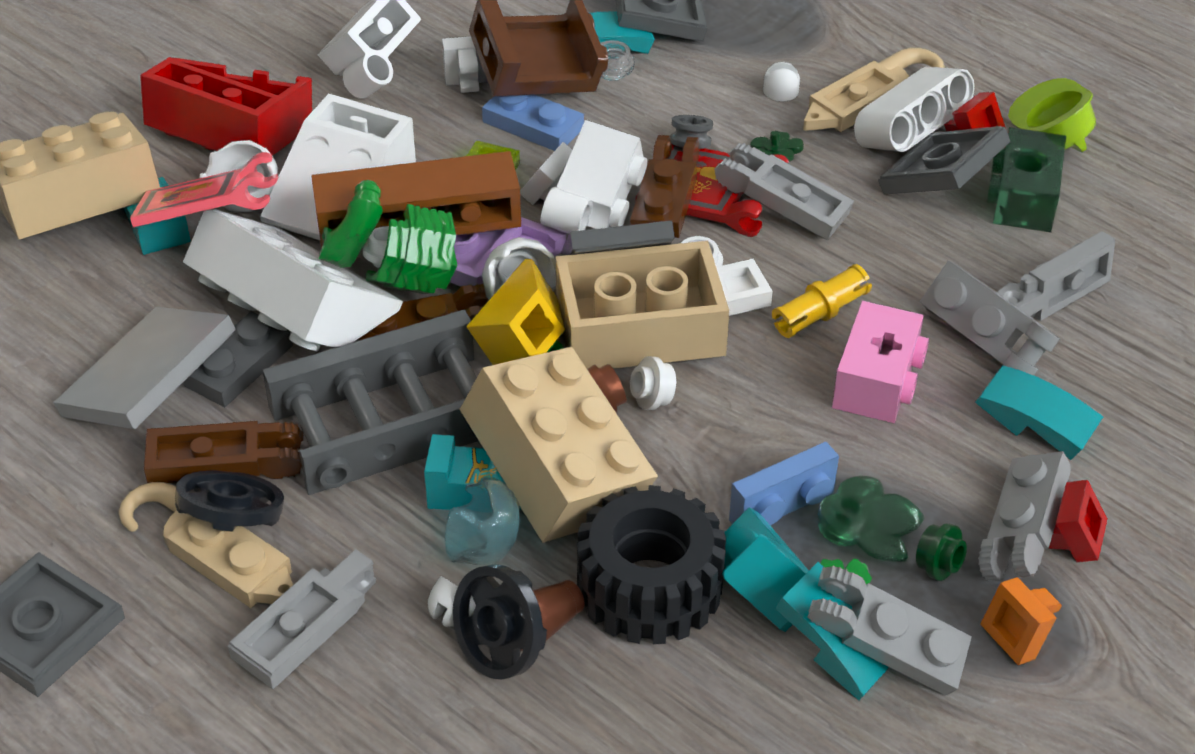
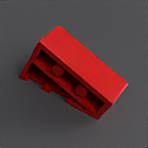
M168 57L140 75L144 125L161 130L169 136L180 137L200 144L208 150L218 151L233 141L250 140L266 148L273 156L296 139L304 120L312 112V78L297 76L295 84L269 80V71L254 70L253 77L227 74L226 65Z

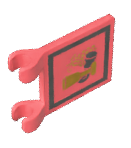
M261 152L253 156L241 169L146 191L130 217L132 226L138 227L230 204L251 210L262 209L269 203L270 195H265L261 198L253 197L248 192V186L264 189L272 187L277 182L278 174L264 177L262 173L257 171L256 167L258 164L271 162L273 157L268 152Z

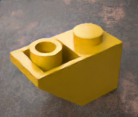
M524 259L466 326L492 365L546 353L565 330L558 298L532 259Z

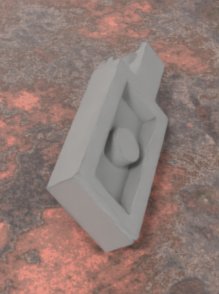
M1101 231L1089 239L1074 245L1071 249L1050 261L1038 265L1029 274H1024L1020 283H1008L996 293L1030 317H1036L1039 321H1042L1110 281L1115 239Z
M355 549L332 571L325 568L318 572L312 568L229 642L227 647L230 658L271 689H274L358 612L357 610L365 602L364 594L376 583L373 561Z

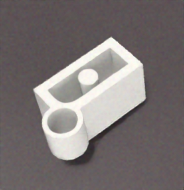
M371 0L350 19L320 51L318 56L335 75L343 76L344 85L353 96L360 99L367 98L391 81L393 68L387 57L419 23L421 18L405 0Z
M585 120L557 187L552 188L546 197L541 212V224L567 234L574 231L623 226L629 210V201L626 198L632 184L638 186L641 183L647 167V158L643 157L640 138Z

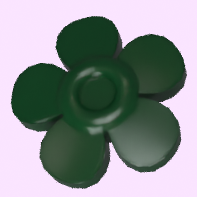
M776 130L770 133V139L756 137L750 143L751 148L754 147L769 156L771 154L783 155L789 162L794 159V154H798L804 149L802 139H790L789 133Z

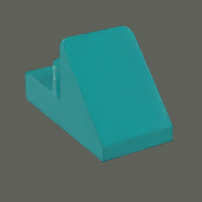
M748 507L724 532L726 538L724 566L726 569L722 572V576L774 625L786 632L793 624L775 608L782 597L809 570L762 515Z

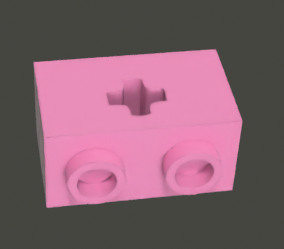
M866 301L861 302L837 370L833 409L895 423L901 403L910 405L913 399L918 373L911 372L912 367L922 369L925 361L929 338L920 336L924 315Z

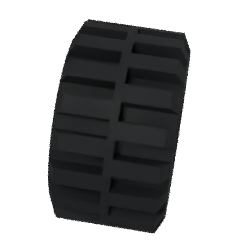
M649 485L648 490L638 491L635 486L625 488L624 495L620 497L613 493L602 499V507L593 506L587 512L586 522L581 523L578 531L577 586L583 594L585 607H588V617L595 624L605 622V632L614 637L619 633L627 634L628 642L640 644L641 638H651L654 645L666 644V637L672 635L677 640L686 638L690 635L691 626L700 630L708 623L709 613H716L720 604V595H722V572L724 571L726 538L724 530H719L720 521L715 513H705V503L698 498L687 500L685 499V492L674 488L669 493L661 491V486ZM643 560H655L669 565L647 568L632 563Z

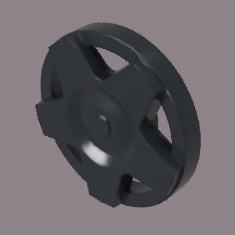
M217 470L194 472L185 475L177 482L175 492V507L178 513L189 514L197 519L210 522L213 529L233 532L237 526H256L262 524L273 526L280 519L284 503L283 492L276 485L263 478L238 472ZM193 489H194V491L196 492V493H188L189 491H191V490H193Z
M500 564L478 567L464 576L454 596L453 625L459 646L470 664L483 675L502 680L521 675L534 664L540 650H543L545 647L547 629L543 627L540 607L531 589L532 582L521 571H515L510 567ZM495 578H498V579H500L501 581H503L502 584L500 585V584L495 580ZM472 595L476 607L474 613L469 617V604ZM478 645L488 646L492 661L483 654Z

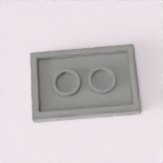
M155 307L53 403L61 417L136 429L236 329L229 315Z

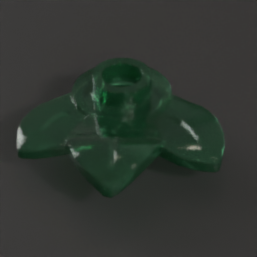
M855 476L842 481L837 489V493L826 496L817 511L819 530L827 540L846 547L857 544L867 555L891 562H905L908 559L907 548L900 537L917 530L925 519L921 510L913 502L898 494H885L881 481L870 476Z

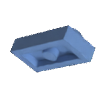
M535 94L494 96L482 107V120L484 123L553 151L562 142L568 145L580 133L584 124L583 113Z
M823 442L732 483L729 521L733 524L750 507L760 513L769 525H772L784 515L808 504L815 505L822 502L830 494L834 493L839 455L827 442Z

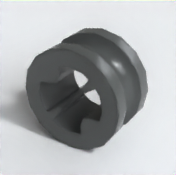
M677 115L672 117L671 124L676 128V131L670 135V141L673 145L684 147L687 137H698L699 149L711 146V137L707 135V132L713 129V121L711 119L698 115Z

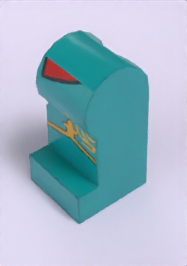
M432 434L424 470L427 509L500 513L521 510V507L484 448L455 446L454 436Z

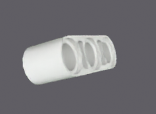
M921 68L859 112L854 126L855 138L858 144L872 149L899 152L909 150L953 118L952 113L973 98L975 88L972 75L968 70Z

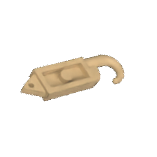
M922 48L903 49L878 63L872 61L810 95L809 110L804 119L803 130L835 128L842 132L855 125V120L864 107L909 77L904 68L917 63L945 68L944 62L936 53Z
M151 482L140 485L130 491L121 502L119 517L122 525L131 532L138 529V524L133 518V513L138 506L147 502H159L172 510L174 513L167 520L163 531L164 540L169 551L249 608H252L256 603L273 604L293 586L290 577L292 570L289 557L243 526H237L233 532L213 529L210 522L197 519L189 514L178 513L175 507L176 486L165 482Z

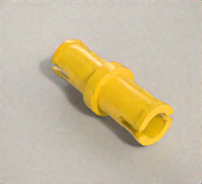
M853 264L847 270L825 282L815 281L809 284L804 294L772 310V319L776 320L781 316L783 317V319L774 323L776 329L785 338H791L797 332L820 319L822 321H829L836 317L839 308L862 295L870 293L872 289L871 283L867 282L862 286L859 285L869 280V275L860 265Z

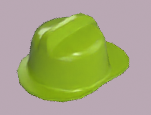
M1067 78L1051 79L1028 89L1014 101L1008 114L1012 124L1028 134L1047 153L1063 151L1070 147L1083 153L1087 150L1085 138L1096 125V118L1091 105L1093 94L1074 80Z

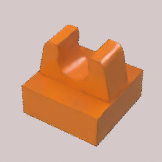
M1016 577L1000 583L980 625L1017 665H1021L1036 659L1057 619L1053 613L1060 611L1062 605L1046 588L1030 590Z

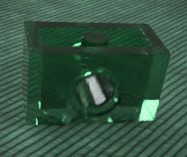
M1009 127L1008 136L1011 142L993 157L991 173L1000 174H991L986 202L996 204L993 224L1051 233L1060 196L1066 135Z

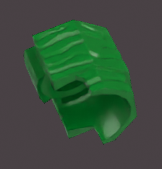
M407 204L404 211L405 221L400 220L397 222L395 219H390L387 245L382 263L377 272L368 270L366 272V279L370 282L381 283L386 288L419 294H434L436 288L447 289L457 268L454 250L456 232L452 213H445L441 210L437 212L436 209L429 211L426 207L420 208L417 205Z

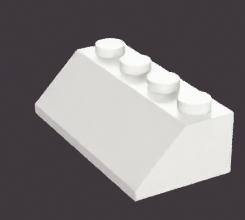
M209 209L203 212L183 260V263L200 273L199 282L222 292H230L227 298L230 302L248 310L260 311L258 320L279 330L287 331L288 329L291 331L289 340L313 351H319L321 344L337 348L353 343L397 313L403 303L402 300L346 267L340 268L320 260L319 251L282 229L216 209Z

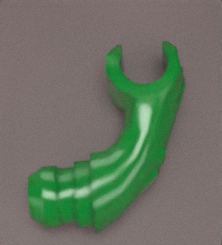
M363 180L355 186V196L348 204L346 216L337 228L333 230L324 227L322 232L324 243L319 252L320 260L340 268L351 267L383 212L379 201L381 189L374 181Z

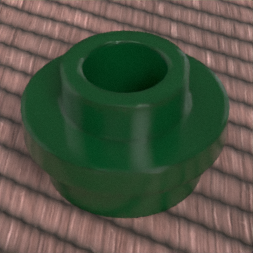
M945 523L942 526L932 524L923 532L916 550V563L919 568L926 570L930 578L943 581L951 573L958 572L962 567L967 553V544L962 540L961 529L950 523Z

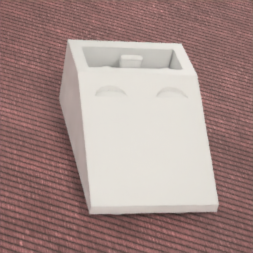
M328 93L304 120L278 176L279 178L272 189L271 199L261 213V222L320 240L311 175L416 162L412 118Z

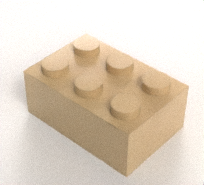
M103 112L92 116L89 119V123L72 128L67 125L55 126L45 130L41 137L24 142L20 139H12L0 143V209L18 240L139 203L146 191L160 188L149 144L124 113Z
M708 241L556 256V296L565 328L563 331L566 348L573 347L587 369L592 365L600 368L607 364H610L613 369L638 366L642 359L647 356L658 357L663 363L726 356L729 307Z
M573 347L483 367L460 408L461 413L542 543L577 533L581 523L586 522L587 512L593 506L602 507V499L613 493L620 497L624 495L625 488L635 486L638 491L648 490V486L653 485L658 477Z

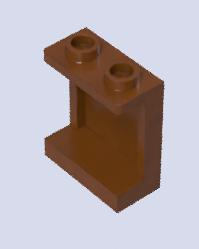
M477 0L469 33L493 96L596 92L601 75L608 67V52L606 47L601 45L595 31L593 16L587 12L582 0H570L566 13L562 15L503 16L497 0Z

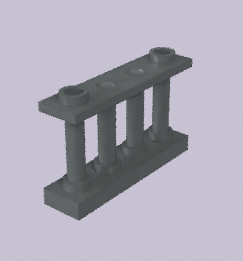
M465 309L262 370L268 407L274 420L277 421L295 415L310 446L309 448L299 450L304 484L308 495L330 488H337L346 483L427 458L432 434L454 436L455 446L459 447L479 441L460 411L463 402L477 379L469 364L470 361L474 360L473 336L466 327L471 320ZM448 368L464 399L435 408L419 377ZM398 384L414 415L383 424L368 393ZM347 399L362 431L331 440L317 408Z

